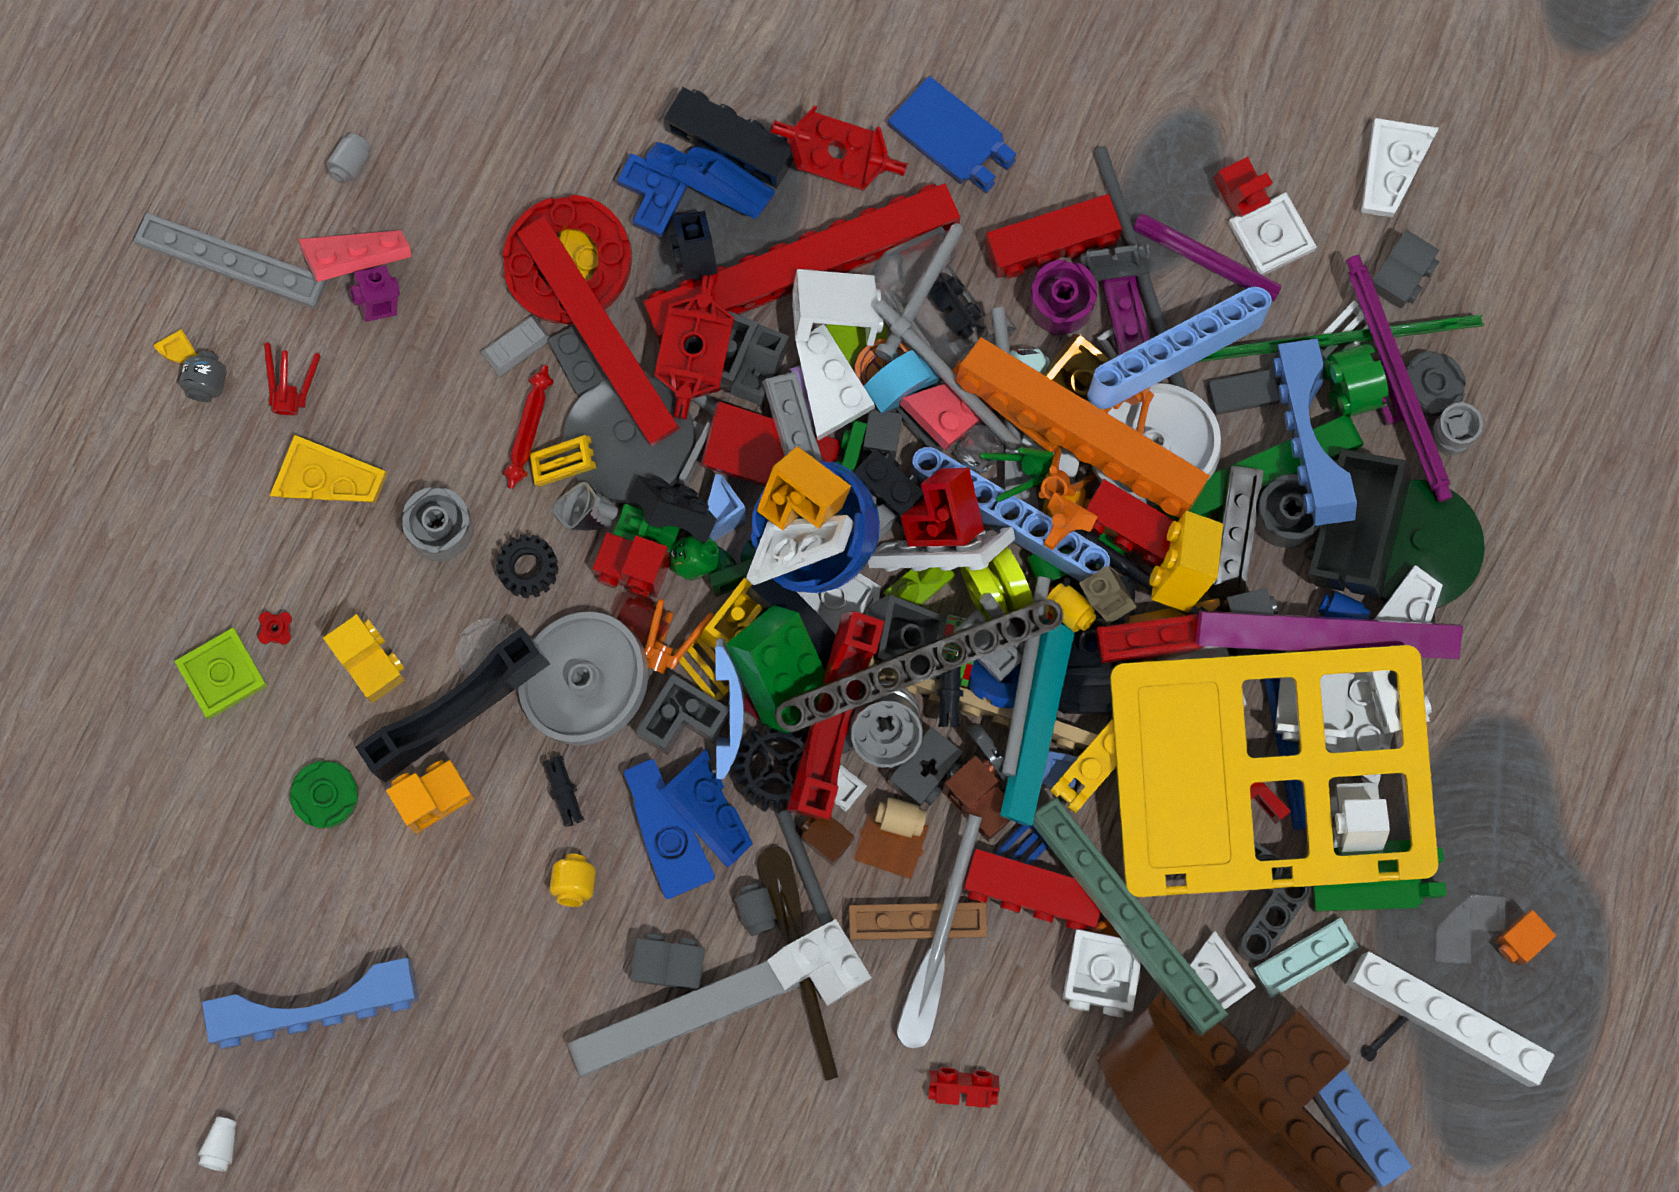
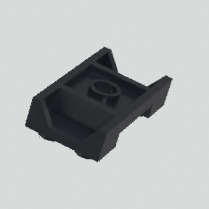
M1121 576L1123 584L1135 603L1136 583L1129 576ZM1064 578L1063 585L1066 587L1071 586L1087 599L1079 584L1080 581L1074 578ZM1095 610L1096 618L1092 625L1085 631L1080 629L1074 633L1058 710L1061 713L1113 714L1110 674L1114 667L1127 663V660L1102 663L1099 648L1095 651H1087L1086 643L1090 637L1097 635V627L1129 623L1130 616L1134 615V610L1109 625L1101 614Z

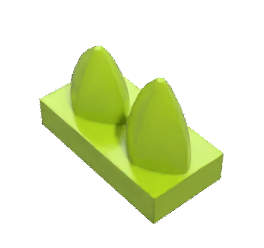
M929 567L921 571H913L911 569L883 593V596L892 595L921 607L955 578V574L951 570L943 571L940 567Z

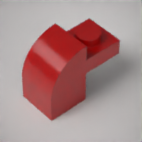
M1248 157L1219 170L1213 177L1226 204L1239 217H1243L1271 203L1266 190L1273 182L1267 172L1258 176Z

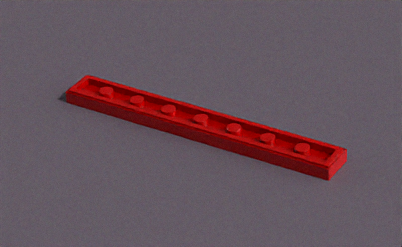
M543 215L517 232L650 445L653 447L679 430L680 427L548 219Z

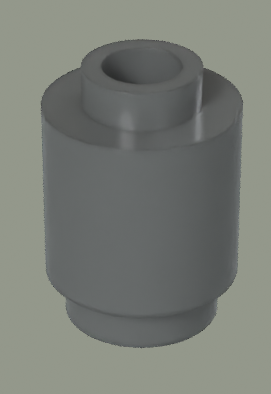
M759 883L739 889L741 895L735 897L744 929L749 930L750 936L775 929L774 920L777 917L768 888H760Z

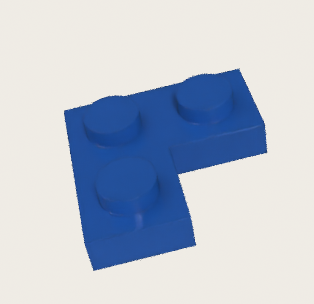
M631 153L617 183L618 186L644 197L632 221L633 226L663 238L688 185L672 177L671 174L647 164L644 158Z

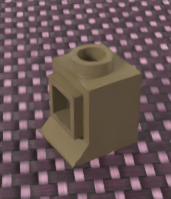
M1108 565L1079 583L1091 606L1101 614L1108 625L1137 608L1121 578Z

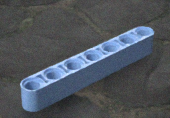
M1260 287L1247 288L1100 365L1094 372L1087 394L1088 400L1100 409L1111 408L1256 331L1264 323L1272 302L1271 295Z
M932 447L921 448L913 456L914 475L921 483L941 468H967ZM927 464H932L936 466L932 470L921 469L923 466ZM970 470L977 499L980 497L991 499L987 503H978L982 522L998 533H1000L1001 528L1013 527L1015 535L1013 542L1080 582L1098 572L1089 570L1087 568L1088 565L1099 564L1103 568L1107 565L1110 567L1108 553L1074 531L1062 539L1053 550L1044 546V542L1052 527V518L1016 496L997 502L996 496L1004 493L1006 490ZM1009 513L1018 515V517L1014 520H1006L1003 518L1006 514ZM1036 530H1042L1046 532V534L1041 537H1035L1031 535V533ZM1063 547H1071L1074 549V551L1069 554H1063L1058 550H1060Z

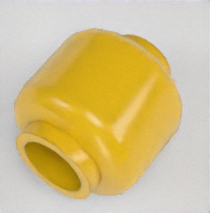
M566 855V859L556 861L552 867L550 893L553 897L557 898L556 901L560 905L568 907L583 906L584 902L589 901L594 894L596 869L592 864L586 862V857L583 855Z

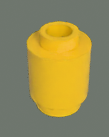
M1061 583L1047 597V599L1054 600L1060 604L1064 615L1062 623L1073 632H1077L1080 629L1083 631L1087 630L1096 618L1094 614L1095 609L1091 606L1089 600L1071 586L1066 587Z

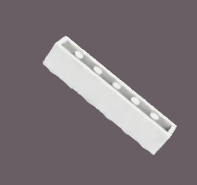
M1366 952L1360 956L1345 984L1528 1087L1540 1085L1554 1057V1054L1371 952Z

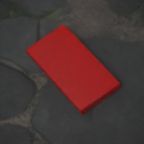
M719 401L715 406L700 466L766 487L773 467L785 457L774 419ZM828 436L819 441L817 440L822 460L824 462L832 461L836 463L842 441Z

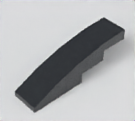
M769 579L756 585L752 584L746 594L766 611L775 605L799 613L826 672L836 636L833 630L796 591L782 587L774 579Z

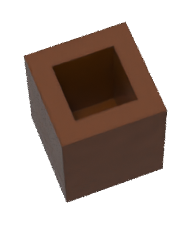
M809 817L801 827V830L805 832L801 836L802 842L832 866L835 865L855 839L852 833L832 817H830V820H817Z

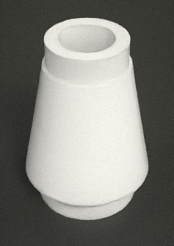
M216 1117L215 1123L198 1154L201 1157L200 1166L226 1172L228 1164H232L237 1122L227 1118Z

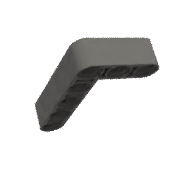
M1254 841L1255 857L1257 860H1281ZM1291 866L1272 868L1273 880L1292 878ZM1311 886L1299 887L1300 896L1298 899L1289 897L1285 892V888L1261 889L1268 894V897L1237 942V951L1243 960L1256 962L1270 954L1308 899ZM1268 909H1274L1280 913L1281 923L1278 927L1272 926L1267 922L1266 912ZM1249 937H1256L1261 941L1262 951L1259 955L1253 954L1248 950L1247 940Z

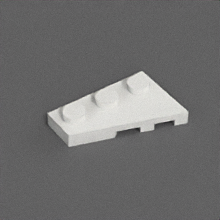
M824 324L810 332L808 341L796 340L818 441L875 409L874 402Z
M847 515L833 516L818 529L806 519H795L787 528L781 530L771 521H768L746 579L751 584L756 585L843 552L854 522Z
M1213 931L1190 963V966L1223 1008L1226 1009L1253 990L1255 985L1216 931Z

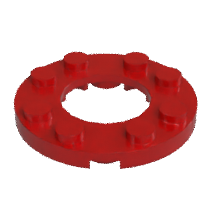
M580 195L556 199L551 197L530 207L511 228L503 249L504 278L513 297L529 313L542 320L557 324H573V321L551 286L547 285L540 277L537 264L517 232L544 215L556 233L565 230L580 231L590 236L596 243L599 256L598 266L592 278L587 282L605 310L609 308L624 290L632 267L630 239L620 220L602 203Z

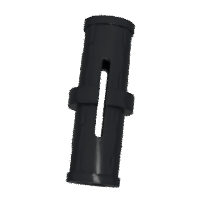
M961 666L952 669L951 673L949 670L940 674V689H937L936 695L940 696L938 727H948L949 713L950 727H960V697H963V690H960Z
M563 756L552 758L554 764L550 760H546L542 765L545 768L552 791H550L551 799L556 800L563 826L569 827L574 825L573 820L578 824L584 821V817L581 814L575 796L576 786L570 782Z

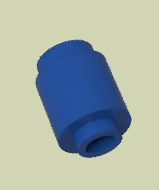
M1334 591L1331 596L1325 594L1318 612L1323 614L1322 617L1368 619L1371 610L1365 608L1364 603Z

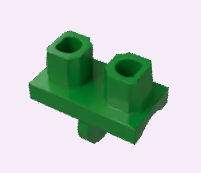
M624 504L613 535L630 541H634L635 536H639L668 547L670 556L671 547L676 541L680 528L675 526L660 528L650 526L644 520L643 510Z

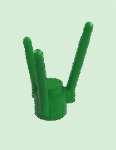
M1020 447L1018 449L1020 454L980 453L979 457L981 459L1022 462L1023 472L1032 478L996 496V501L1001 502L1031 487L1042 485L1045 476L1050 472L1054 455L1053 451Z

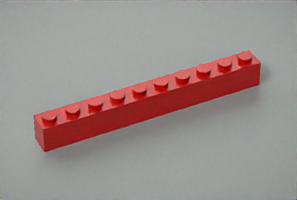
M946 183L936 186V184L927 185L920 189L916 195L908 198L906 196H899L891 200L889 205L880 209L876 207L868 208L862 211L859 217L849 221L846 219L838 220L832 223L829 229L819 233L817 231L807 232L800 236L798 241L791 244L779 243L771 247L768 253L760 256L756 254L746 256L739 261V264L729 268L726 266L718 267V274L710 275L717 278L713 292L714 301L726 311L740 315L792 294L797 269L838 273L849 272L948 233L952 225L955 223L960 224L959 212ZM687 279L681 282L678 288L668 292L666 290L654 292L648 297V300L643 301L645 312L659 345H661L669 304L696 297L697 293L700 294L702 280Z

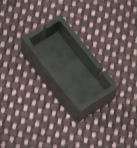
M1341 449L1337 465L1351 475L1357 500L1356 517L1353 521L1321 525L1309 576L1314 585L1318 587L1345 591L1347 585L1351 593L1381 598L1412 472L1407 460Z

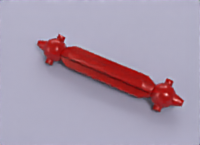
M543 365L540 371L529 379L530 384L534 388L527 396L510 455L512 464L503 470V475L508 480V489L513 490L516 484L527 476L523 466L530 456L546 400L545 390L554 383V380L549 376L547 365Z

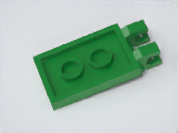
M1388 840L1382 853L1406 852L1410 849L1411 842L1410 840ZM1334 848L1335 854L1339 856L1338 848ZM1437 848L1438 864H1441V862H1444L1443 848ZM1397 860L1378 861L1379 873L1397 872ZM1421 879L1312 886L1314 912L1417 909L1418 905L1423 904V899L1447 896L1446 882L1422 883Z

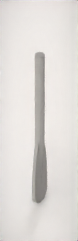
M1004 307L992 308L995 344L998 348L1010 354ZM1005 418L1006 427L1021 441L1012 451L1006 446L1005 453L1020 454L1018 449L1020 447L1025 448L1020 438V430ZM1004 461V489L1006 491L1032 479L1023 472L1022 462ZM1035 486L1014 495L1039 510ZM1013 513L1006 514L1007 520H1014L1018 517V515Z
M969 814L932 945L926 952L915 974L897 1025L899 1041L909 1048L924 1046L929 1041L943 983L945 946L982 820L981 817Z

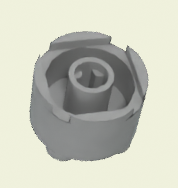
M424 488L412 495L405 504L402 519L404 534L412 547L423 557L436 562H443L456 557L469 545L474 534L473 520L463 499L454 491L446 488ZM438 520L440 523L443 522V525L438 528L434 527L432 523Z

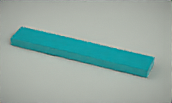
M1043 620V624L1050 622V620ZM1062 624L1040 635L1015 776L1008 777L1000 813L1001 817L1026 826L1033 825L1075 633Z

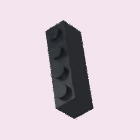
M682 87L664 117L665 131L696 147H703L723 155L760 181L775 189L779 187L794 161L790 143H787L788 138L766 131L765 127L754 119L745 120L738 116L734 109L725 104H720L719 106L709 101V98L699 90L693 89L690 91Z

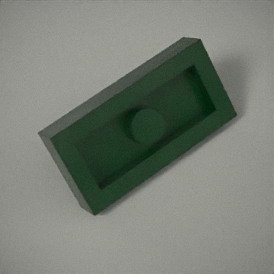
M746 540L741 551L740 564H737L727 551L718 546L719 559L717 568L708 575L715 597L734 591L743 578H746L756 553L752 540Z

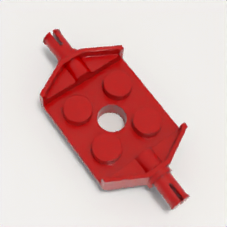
M815 105L797 125L793 124L791 126L775 119L772 122L770 133L788 138L787 143H790L795 166L798 170L863 191L879 173L883 174L885 171L904 176L907 163L888 156L883 134L878 126L874 131L817 113L815 112L817 110ZM828 147H838L842 152V159L833 158L828 151Z
M707 275L702 277L700 294L697 293L696 297L669 304L654 373L657 380L675 393L677 402L673 418H681V420H687L689 405L692 399L721 390L720 383L733 323L735 324V318L714 301L713 292L717 278L710 276L709 280ZM698 337L703 341V347L699 353L689 354L685 350L684 346L689 338Z

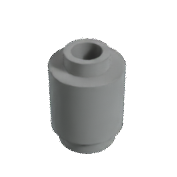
M350 133L347 138H342L326 163L329 175L340 183H345L346 181L354 182L370 157V144L362 137Z

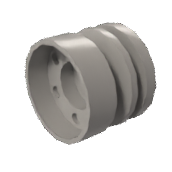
M879 681V683L885 687L891 685L893 681ZM863 688L859 691L857 698L861 696ZM907 688L853 708L850 718L851 740L856 753L865 762L877 767H894L904 764L916 754L922 743L923 729L915 696Z

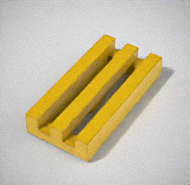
M583 435L530 453L534 484L541 487L596 469V464L591 459L594 456L593 449L589 448V444L592 443L591 437ZM580 447V452L539 465L540 460ZM580 460L583 461V462H581V463H578V464H575V465H572V466H569V467H566V468H563V469H560V470H557V471H554V472H551V473H548V474H545V475H542V476H541V473H544V472H547V471H550V470H553V469H556V468H559V467H562V466H565V465H568V464H571V463H574V462H577V461H580Z
M698 637L686 652L691 655L720 692L715 695L683 656L678 663L703 693L719 702L730 693V684L725 687L720 680H716V674L693 648V646L698 644L716 666V653ZM675 649L673 652H671L672 655H674L678 649Z

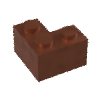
M975 755L945 782L942 793L966 819H968L969 814L982 818L978 832L988 842L1011 820L1000 816L1006 788L1001 791L997 786L999 780L995 776L998 772L987 759L984 758L980 761Z

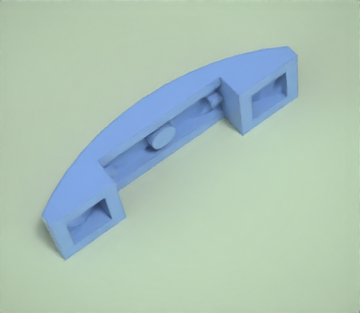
M724 639L716 640V680H729L730 737H717V779L725 778L735 760L744 720L742 680L726 648Z

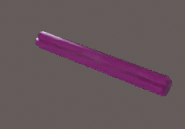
M1141 213L1134 223L1133 228L1136 232L1246 289L1250 287L1265 289L1271 295L1272 302L1276 300L1282 286L1279 283L1144 213Z

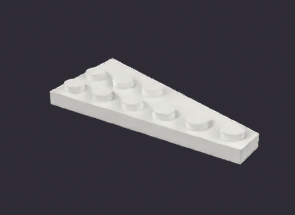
M1414 565L1373 620L1431 623L1442 584ZM1389 671V683L1394 687H1398L1397 675L1395 672ZM1365 672L1349 674L1344 731H1347L1346 738L1343 741L1337 740V745H1326V749L1330 753L1387 750L1391 747L1390 743L1394 732L1387 734L1383 732ZM1380 774L1360 775L1369 783L1379 784L1381 778Z

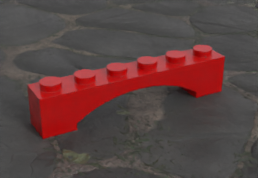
M855 611L842 614L822 684L869 666L873 655L876 654L885 621ZM852 680L846 686V694L850 699H857L861 687L859 680ZM820 693L815 709L822 712L826 711L831 705V697L827 693ZM853 709L810 725L789 800L788 811L817 820H830L839 788L837 783L841 755Z

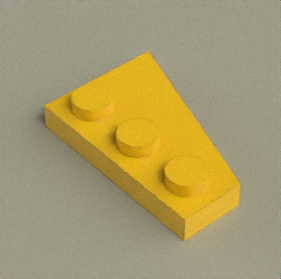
M294 435L270 496L276 498L376 503L388 472Z

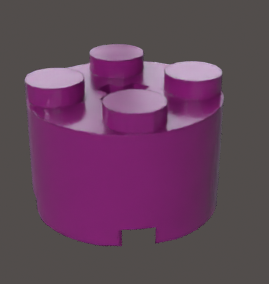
M1056 260L1043 266L1033 281L1029 296V309L1035 322L1050 334L1057 336L1069 334L1082 328L1090 319L1097 298L1095 278L1084 265L1079 263L1075 264L1066 262V260Z

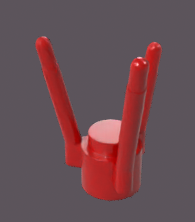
M266 342L264 349L270 393L269 406H272L271 412L286 416L298 415V409L305 408L306 396L316 372L320 354H314L300 394H298L297 387L287 385V350H283L281 353L280 385L276 389L271 345Z

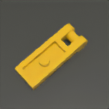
M1113 719L1109 721L1049 790L1054 796L1058 797L1060 795L1068 802L1069 805L1067 807L1074 813L1084 805L1117 766ZM1074 778L1084 785L1079 793L1069 786Z

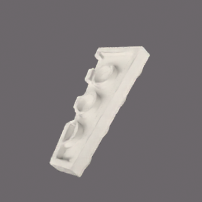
M1013 527L1001 528L1000 533L994 536H987L986 531L983 530L965 546L908 547L907 540L886 542L876 548L868 564L869 568H883L887 572L900 568H912L913 571H921L929 567H940L943 571L952 570L957 567H969L970 570H979L987 567L994 557L1015 540Z

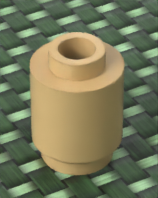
M887 797L885 803L879 802L875 822L880 823L879 830L909 838L912 835L920 837L927 811L919 809L920 805Z

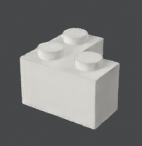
M1336 784L1334 794L1330 796L1331 817L1335 818V827H1332L1334 848H1338L1339 856L1382 853L1390 827L1386 799H1379L1378 784Z
M836 919L786 945L767 960L784 990L810 977L827 1006L852 993L871 979L870 974Z

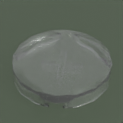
M490 618L474 621L464 628L455 648L457 665L464 675L468 677L487 658L495 646L515 633L513 628L506 623Z

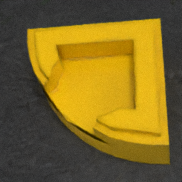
M182 329L153 345L161 356L175 363H184L186 358L198 356Z

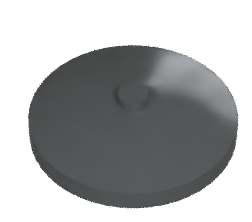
M648 377L673 416L677 402L675 393L659 380ZM607 379L596 384L576 402L565 424L563 442L583 435L590 436L592 441L589 444V448L593 449L594 456L591 459L595 462L596 469L575 475L579 483L587 482L611 502L619 504H631L627 498L637 476L648 479L651 476H657L667 481L669 486L673 487L679 481V476L695 447V427L689 410L687 420L674 418L680 429L652 447L610 380ZM579 447L564 453L565 456H568L580 452L581 450ZM580 460V461H577V462H574V463H571V464H568V465H569V466H572V465L581 463V462H583V461Z

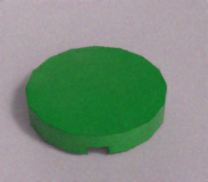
M316 761L305 766L295 776L292 783L290 803L295 814L307 825L318 829L334 828L345 823L354 813L359 801L358 785L354 776L337 763Z

